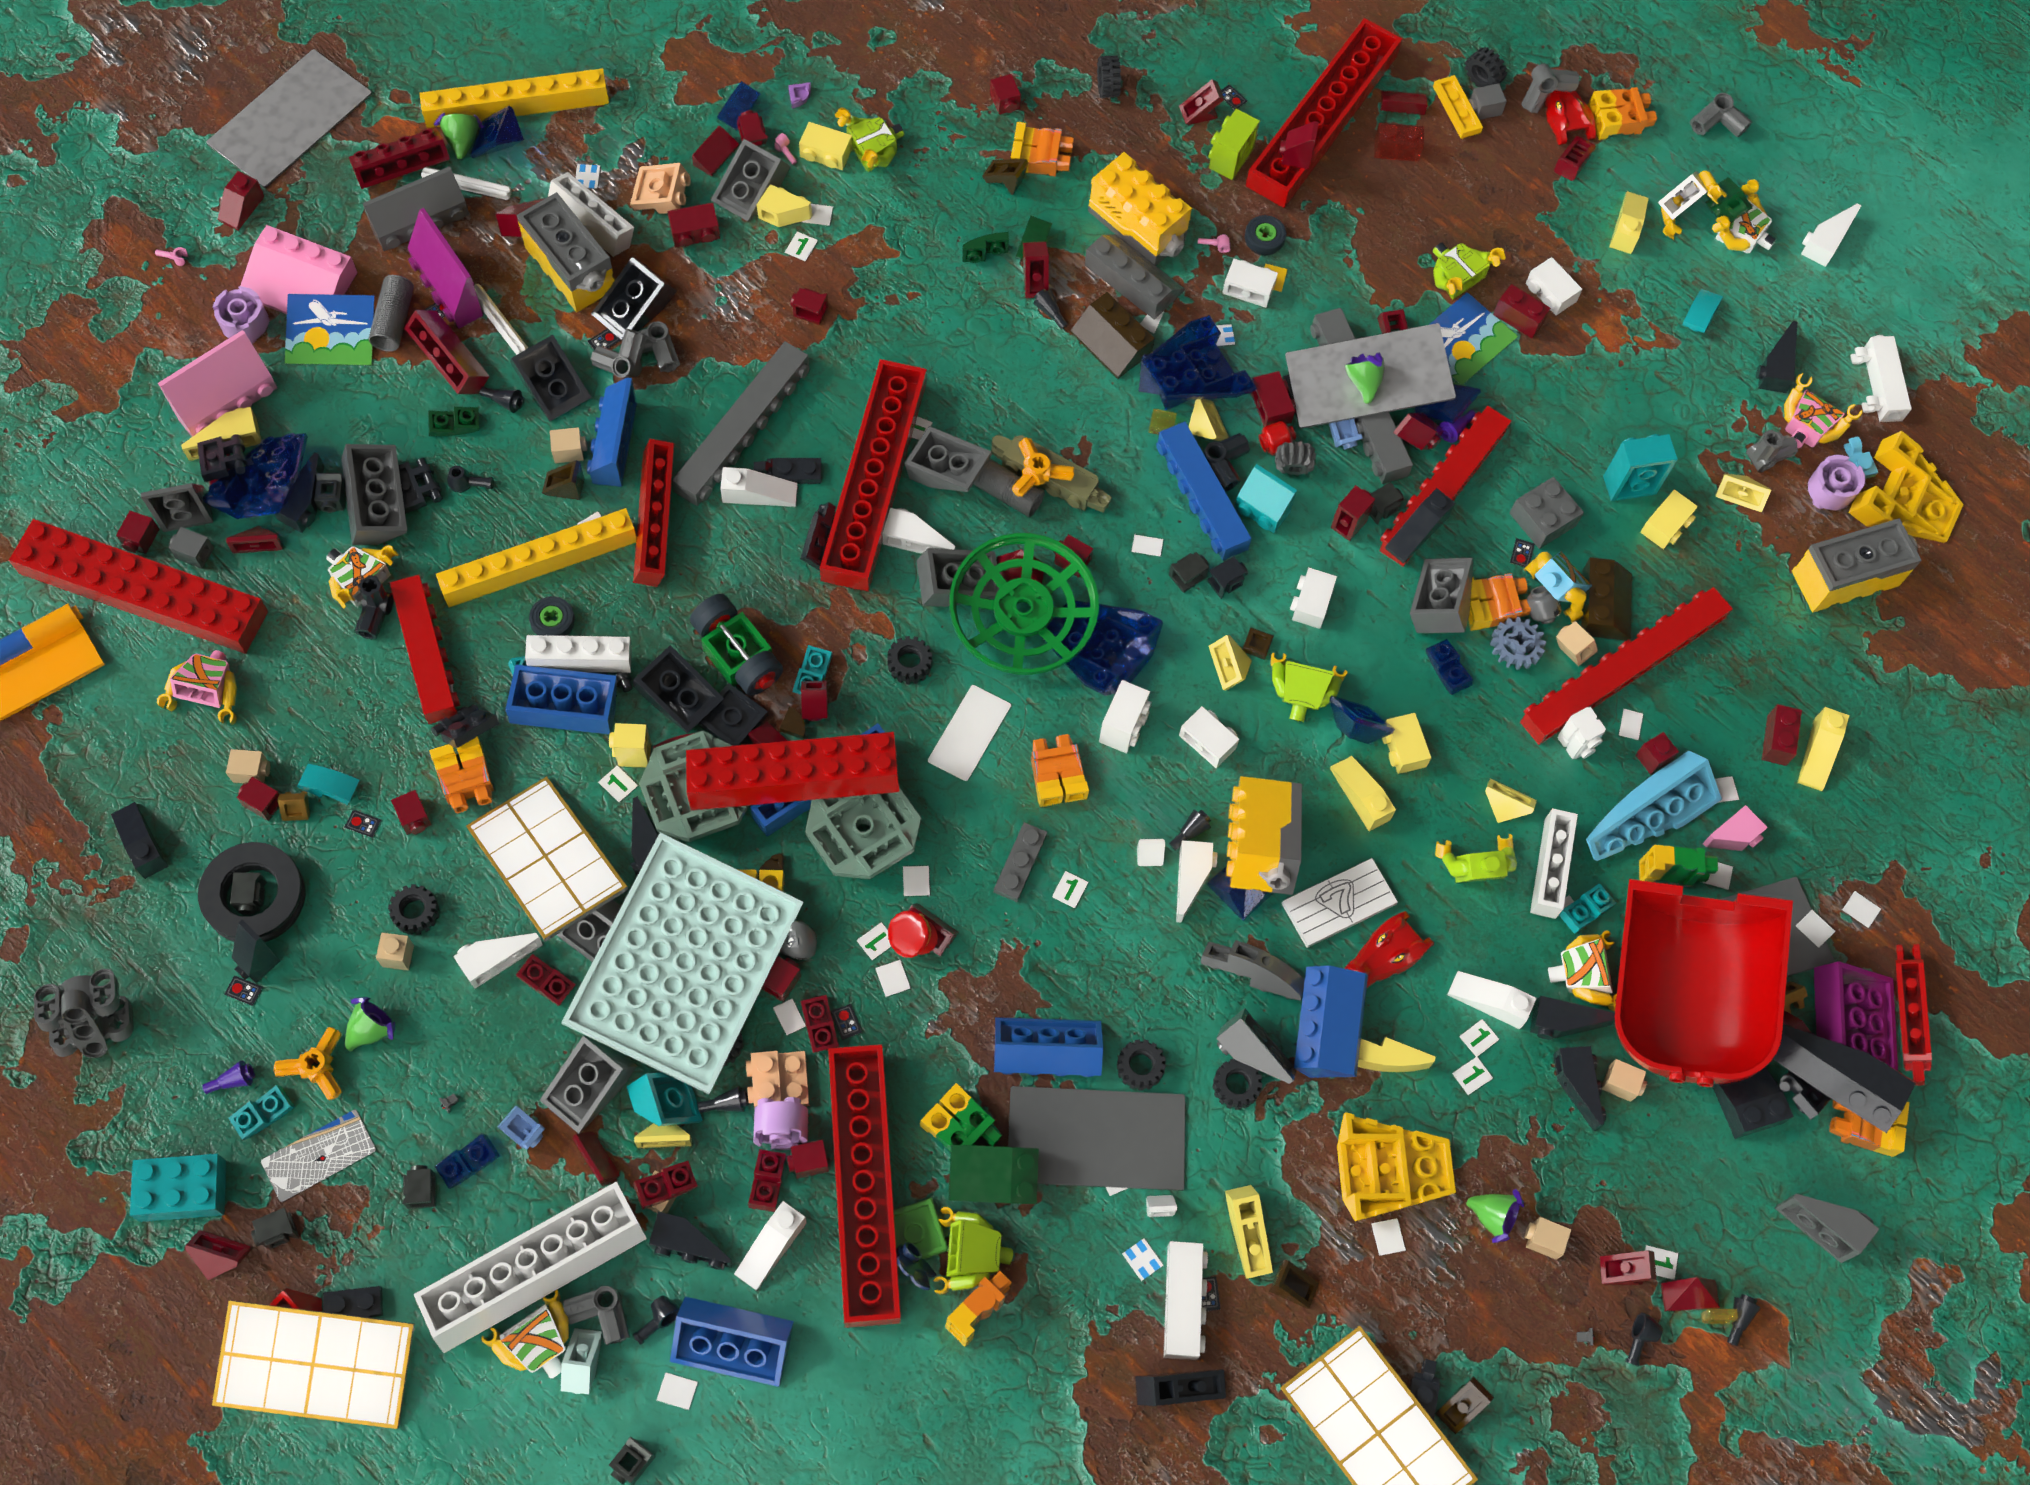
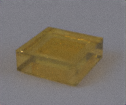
M1153 408L1148 433L1159 435L1160 431L1174 426L1177 413Z
M1708 1309L1701 1313L1704 1324H1730L1738 1319L1737 1309Z

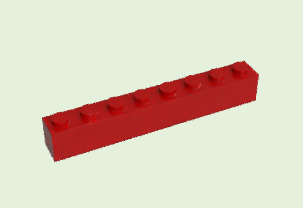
M1489 406L1482 413L1478 411L1471 421V424H1473L1471 428H1465L1458 438L1460 442L1457 446L1451 445L1445 455L1447 459L1444 463L1442 461L1438 462L1432 472L1434 474L1431 479L1427 477L1420 486V494L1418 496L1414 494L1406 505L1408 507L1406 512L1403 513L1401 511L1395 518L1393 529L1390 530L1388 528L1380 539L1383 542L1379 550L1381 553L1401 566H1405L1408 560L1403 564L1385 549L1386 545L1436 488L1454 501L1506 434L1511 420Z

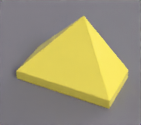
M1200 397L1196 399L1189 423L1191 433L1216 441L1229 438L1214 402Z
M1724 474L1715 497L1762 512L1771 489L1748 476Z
M1226 635L1209 645L1223 690L1226 691L1245 680L1252 660L1230 635Z
M1491 778L1485 790L1498 823L1530 814L1536 805L1537 800Z
M653 1123L634 1137V1143L637 1148L692 1146L690 1135L678 1125L657 1126Z

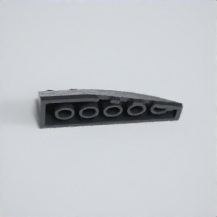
M1783 1023L1781 1043L1773 1059L1828 1097L1887 1133L1902 1112L1916 1082L1866 1051L1845 1046L1840 1042L1831 1041Z

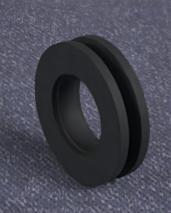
M260 842L238 844L220 853L205 869L198 887V902L204 918L217 933L232 942H235L237 926L241 920L264 942L279 937L298 919L306 896L303 876L292 859L281 849ZM264 870L273 874L278 883V893L269 908L252 917H241L229 910L226 897L227 891L233 882V873Z

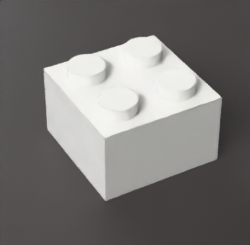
M1121 681L1103 720L1099 738L1100 743L1126 754L1130 746L1135 747L1140 735L1139 731L1141 726H1144L1147 721L1152 704L1151 701H1148L1150 691L1126 681Z

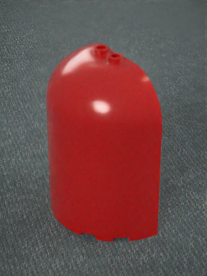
M1629 879L1615 1006V1027L1623 1048L1642 1067L1655 1074L1667 1077L1669 1081L1675 1083L1689 1082L1697 1083L1698 1086L1713 1087V1084L1741 1081L1760 1072L1777 1053L1782 1038L1793 900L1740 893L1737 894L1735 901L1682 895L1683 886Z

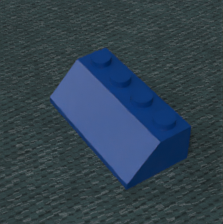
M625 378L606 387L604 397H600L599 411H601V415L595 421L597 436L591 442L593 458L588 460L587 474L591 475L593 484L622 487L637 407L632 378Z
M515 665L505 709L510 724L610 734L616 708L617 676Z
M1334 966L1306 967L1294 1069L1309 1078L1357 1077L1368 979L1366 973Z
M995 1017L994 1072H1001L1007 1075L1028 1073L1030 1075L1101 1076L1103 1060L1101 1021Z
M685 1296L676 1317L670 1362L779 1387L794 1321Z

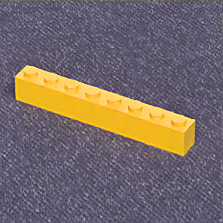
M603 68L420 93L421 109L427 128L440 127V125L435 126L434 123L442 113H445V115L466 114L471 116L475 114L481 121L609 104Z
M625 508L436 574L448 608L634 544L636 543L635 529Z

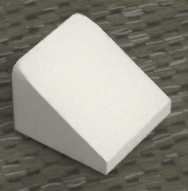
M1140 839L1137 846L1138 866H1162L1164 862L1165 840Z
M1172 1195L1147 1196L1146 1198L1147 1216L1165 1217L1175 1215L1177 1205Z

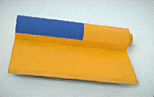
M68 603L0 639V721L105 665L80 622L84 617L76 605L71 607Z

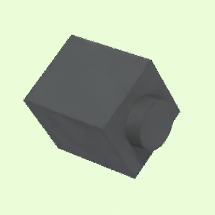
M1499 83L1475 88L1469 99L1479 120L1502 115L1507 102Z
M180 527L177 534L172 536L168 547L175 559L201 569L214 550L208 537Z

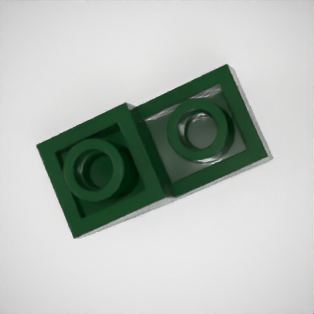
M1030 216L1015 258L1023 261V243L1046 242L1052 223Z
M1008 232L984 235L963 244L962 262L977 263L985 261L987 253L995 255L1008 253Z
M454 406L453 411H428L429 436H455L479 431V407Z

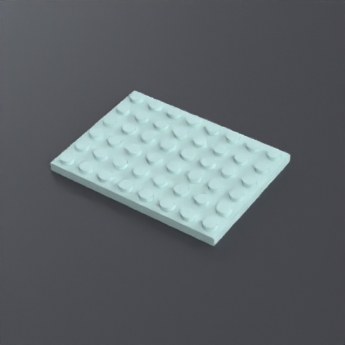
M659 833L561 1024L710 1094L803 901L667 835Z

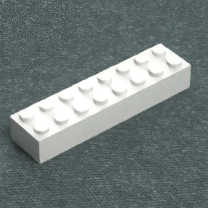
M615 1182L415 1293L414 1297L432 1338L442 1352L445 1353L647 1238L618 1183Z

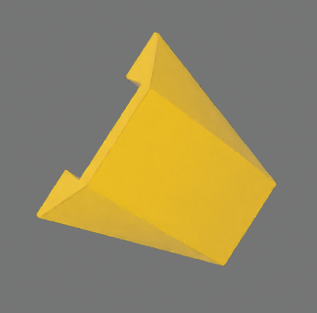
M1344 1113L1337 1152L1342 1200L1354 1221L1456 1193L1449 1139L1420 1131L1413 1132L1405 1130L1401 1126H1390L1378 1123L1374 1119H1363L1355 1117L1351 1113Z

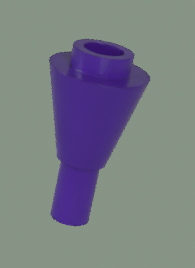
M1470 410L1463 416L1442 422L1439 425L1444 430L1441 437L1449 443L1456 442L1468 423L1472 421L1476 412Z
M240 1060L217 1079L204 1083L202 1085L204 1093L209 1094L221 1088L251 1086L252 1079L255 1078L253 1067L251 1064H246L243 1060Z

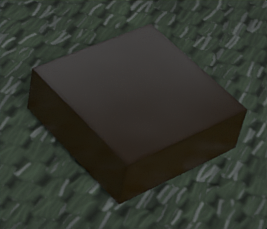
M1250 627L1242 650L1249 655L1265 660L1274 635Z

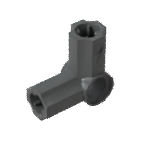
M1548 64L1536 66L1531 73L1533 81L1521 104L1524 109L1532 113H1538L1548 94L1554 90L1576 91L1579 85V74L1577 71L1551 69Z
M1719 93L1710 104L1691 119L1690 124L1692 130L1697 135H1705L1718 122H1721L1736 137H1740L1750 127L1752 121L1733 105V98L1729 94Z
M656 321L651 323L647 329L639 331L647 335L642 354L653 350L661 372L665 371L668 373L680 366L666 324ZM657 335H663L661 338H655Z
M625 329L620 352L598 345L591 355L592 365L614 373V375L621 378H635L639 376L642 371L640 359L647 335L631 329ZM626 363H628V371L625 368Z
M1772 429L1766 431L1759 442L1746 450V454L1758 473L1770 469L1777 462L1790 458L1798 452L1797 442L1794 437L1789 435L1783 436L1780 432H1775Z
M602 1286L595 1291L563 1301V1308L569 1319V1325L599 1316L606 1345L630 1338L622 1307V1296L616 1289ZM607 1292H611L614 1296V1301L611 1306L604 1308L601 1304L602 1296Z

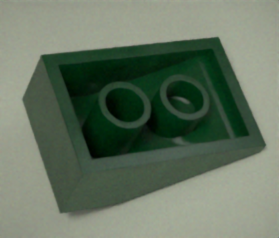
M951 1145L948 1200L1037 1204L1039 1148Z

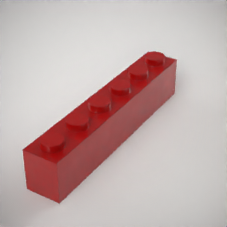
M650 439L643 451L633 583L658 587L665 575L674 443Z
M420 575L390 582L423 714L428 724L436 723L444 717L450 718L457 714L456 707L461 705L457 692H452L451 685L455 684L451 669L446 670L445 663L449 662L445 647L440 648L439 641L443 640L439 625H434L433 619L437 618L434 605H429L428 597H432L428 582L423 583Z

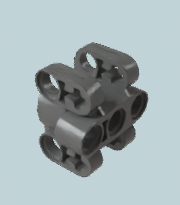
M110 969L98 970L92 976H75L65 980L59 986L46 984L38 988L34 994L35 1021L42 1031L49 1032V1043L57 1056H69L78 1048L84 1056L97 1058L107 1052L108 1038L119 1042L126 1040L133 1033L132 1005L128 998L119 996V983L114 972ZM111 979L106 985L98 986L102 980ZM55 994L51 1000L43 1001L47 995ZM119 1004H125L121 1010L117 1011ZM47 1011H51V1012H52V1014L50 1015V1018H49V1014H48ZM117 1021H121L122 1025H120V1029L118 1028ZM63 1036H66L67 1040H65V1044Z

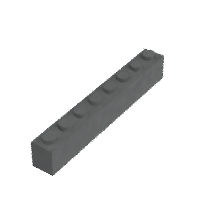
M1341 308L1314 316L1310 331L1312 337L1317 339L1319 346L1355 339ZM1389 412L1354 418L1358 434L1363 436L1364 452L1367 457H1370L1373 463V472L1376 477H1379L1381 483L1385 484L1408 477L1413 464L1401 438L1393 433L1396 427Z
M784 341L672 479L673 490L676 494L696 506H699L703 500L705 501L709 498L712 488L717 482H721L723 467L729 468L738 462L744 448H748L753 443L756 433L766 427L772 413H776L781 408L784 398L794 392L796 383L801 378L806 377L810 370L808 354Z

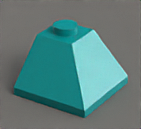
M663 1072L646 1073L627 1086L634 1112L657 1126L699 1123L703 1121L692 1086Z

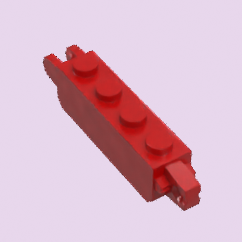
M1913 944L1912 954L1914 960H1904V948L1902 945H1896L1897 960H1895L1903 1068H1905V1071H1912L1913 1081L1916 1082L1915 1086L1925 1085L1924 1071H1931L1932 1068L1924 961L1921 959L1920 944Z

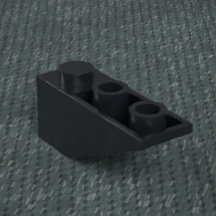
M1591 1046L1559 1048L1553 1054L1557 1081L1592 1130L1597 1131L1606 1121V1111L1604 1106H1601L1599 1097L1602 1093L1600 1081L1596 1079V1055L1592 1054Z
M662 1212L657 1213L649 1241V1246L655 1250L654 1254L670 1258L671 1254L682 1256V1261L691 1264H697L698 1260L708 1262V1267L717 1270H724L725 1267L732 1268L733 1263L731 1259L687 1219Z

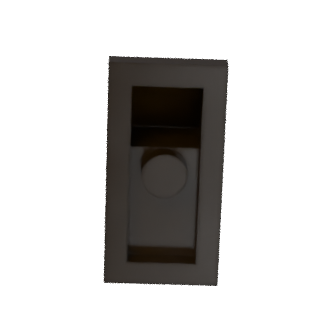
M1027 159L993 160L982 177L986 183H1004L1010 194L1013 195L1024 179L1028 161Z
M1473 1376L1435 1414L1456 1435L1494 1397Z

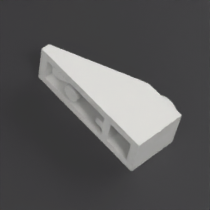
M1857 203L1819 224L1814 233L1808 232L1802 242L1805 248L1801 255L1826 267L1862 205Z
M723 467L721 479L723 503L796 507L797 483L750 469Z
M890 508L883 530L884 545L921 554L927 548L955 550V546L914 513H910L903 508Z
M1182 840L1179 853L1176 922L1181 923L1208 879L1212 867L1216 868L1217 852H1213V843Z
M537 933L477 941L472 945L467 944L461 947L457 952L458 954L453 957L474 989H476L543 944Z
M1460 971L1456 973L1447 994L1518 1029L1527 1021L1536 1001L1535 997L1512 986Z
M783 1201L760 1232L734 1275L757 1291L806 1225L805 1216Z

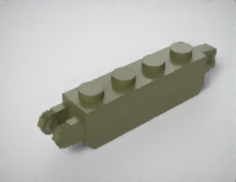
M1000 434L992 437V455L1002 460L1003 467L1022 477V470L1025 468L1023 464L1025 458L1019 447V442L1026 437L1022 435L1015 436L1013 440L1002 437ZM1033 441L1038 453H1042L1049 460H1052L1051 464L1074 467L1072 481L1049 478V482L1046 481L1044 484L1037 486L1045 489L1051 496L1060 497L1067 501L1074 508H1080L1085 511L1087 507L1104 513L1111 502V496L1098 488L1099 481L1097 475Z

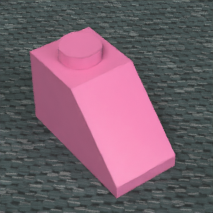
M1745 805L1704 841L1703 845L1708 848L1742 851L1748 845L1754 848L1764 839L1761 834L1768 827Z

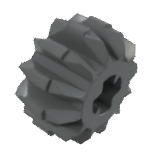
M1292 441V443L1285 442L1277 447L1275 464L1276 469L1280 470L1281 473L1299 476V474H1308V472L1314 470L1316 453L1315 448L1311 444H1303L1302 441Z

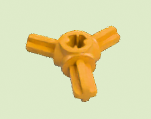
M1026 437L1019 442V447L1025 458L1023 462L1025 468L1022 470L1023 476L1012 486V491L1016 496L1023 497L1033 485L1037 486L1044 484L1046 481L1049 482V478L1073 480L1074 467L1051 464L1052 460H1049L1046 455L1038 453L1031 438Z
M328 1027L316 1048L311 1047L309 1051L300 1054L299 1059L276 1061L274 1064L275 1076L300 1075L302 1079L309 1078L312 1083L319 1085L328 1100L338 1098L342 1090L331 1074L333 1068L330 1063L333 1057L330 1055L341 1037V1032L335 1028ZM314 1062L316 1064H318V1062L320 1063V1065L317 1068L315 1066H313V1068L311 1067V1065Z

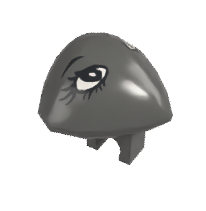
M802 920L794 921L779 952L797 960L811 959L815 956L817 950L816 932Z

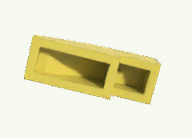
M1385 1037L1380 1046L1361 1039L1358 1067L1380 1072H1411L1430 1068L1436 1057Z

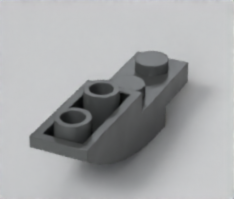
M1235 940L1232 948L1208 942L1202 954L1201 964L1235 973L1238 976L1251 978L1250 987L1257 988L1263 992H1271L1288 999L1301 1001L1305 979L1289 965L1257 947Z

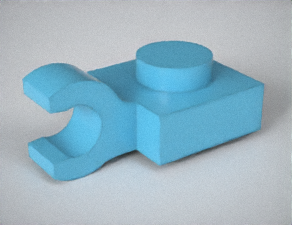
M1859 437L1850 438L1849 443L1844 445V449L1850 457L1849 461L1853 462L1857 467L1859 465L1862 467L1865 479L1876 476L1878 470L1870 452L1862 453V443Z

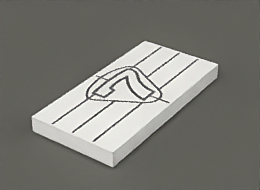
M1371 858L1284 900L1282 905L1306 948L1395 906L1398 901Z

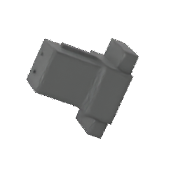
M454 1093L447 1098H439L442 1109H445L448 1114L451 1112L450 1108L459 1102Z
M1589 1328V1332H1577V1342H1586L1593 1346V1340L1595 1339L1593 1329Z

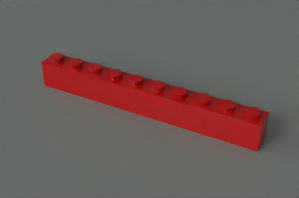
M1714 587L1707 592L1701 590L1692 598V602L1689 604L1683 602L1673 611L1674 614L1671 616L1666 614L1656 621V626L1653 628L1646 627L1637 634V639L1634 641L1628 639L1618 647L1619 651L1614 654L1612 652L1607 653L1599 660L1600 663L1595 667L1592 664L1586 667L1580 673L1581 676L1576 680L1574 677L1568 679L1561 686V690L1558 692L1552 690L1543 697V702L1538 705L1533 703L1523 711L1525 715L1520 723L1538 745L1542 744L1561 731L1572 715L1586 707L1595 708L1725 620L1733 608Z

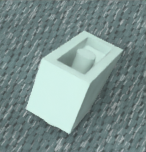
M574 1329L562 1361L561 1391L575 1394L590 1393L596 1374L602 1331Z

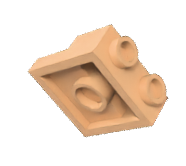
M681 163L640 167L630 203L631 207L634 210L655 208L658 214H665L667 211L680 209L681 205L686 203L684 191L685 187L691 183L689 173Z
M805 1051L751 1053V1060L746 1061L747 1077H752L753 1087H748L749 1103H754V1108L757 1106L758 1100L763 1098L784 1101L788 1097L801 1099V1105L809 1106Z

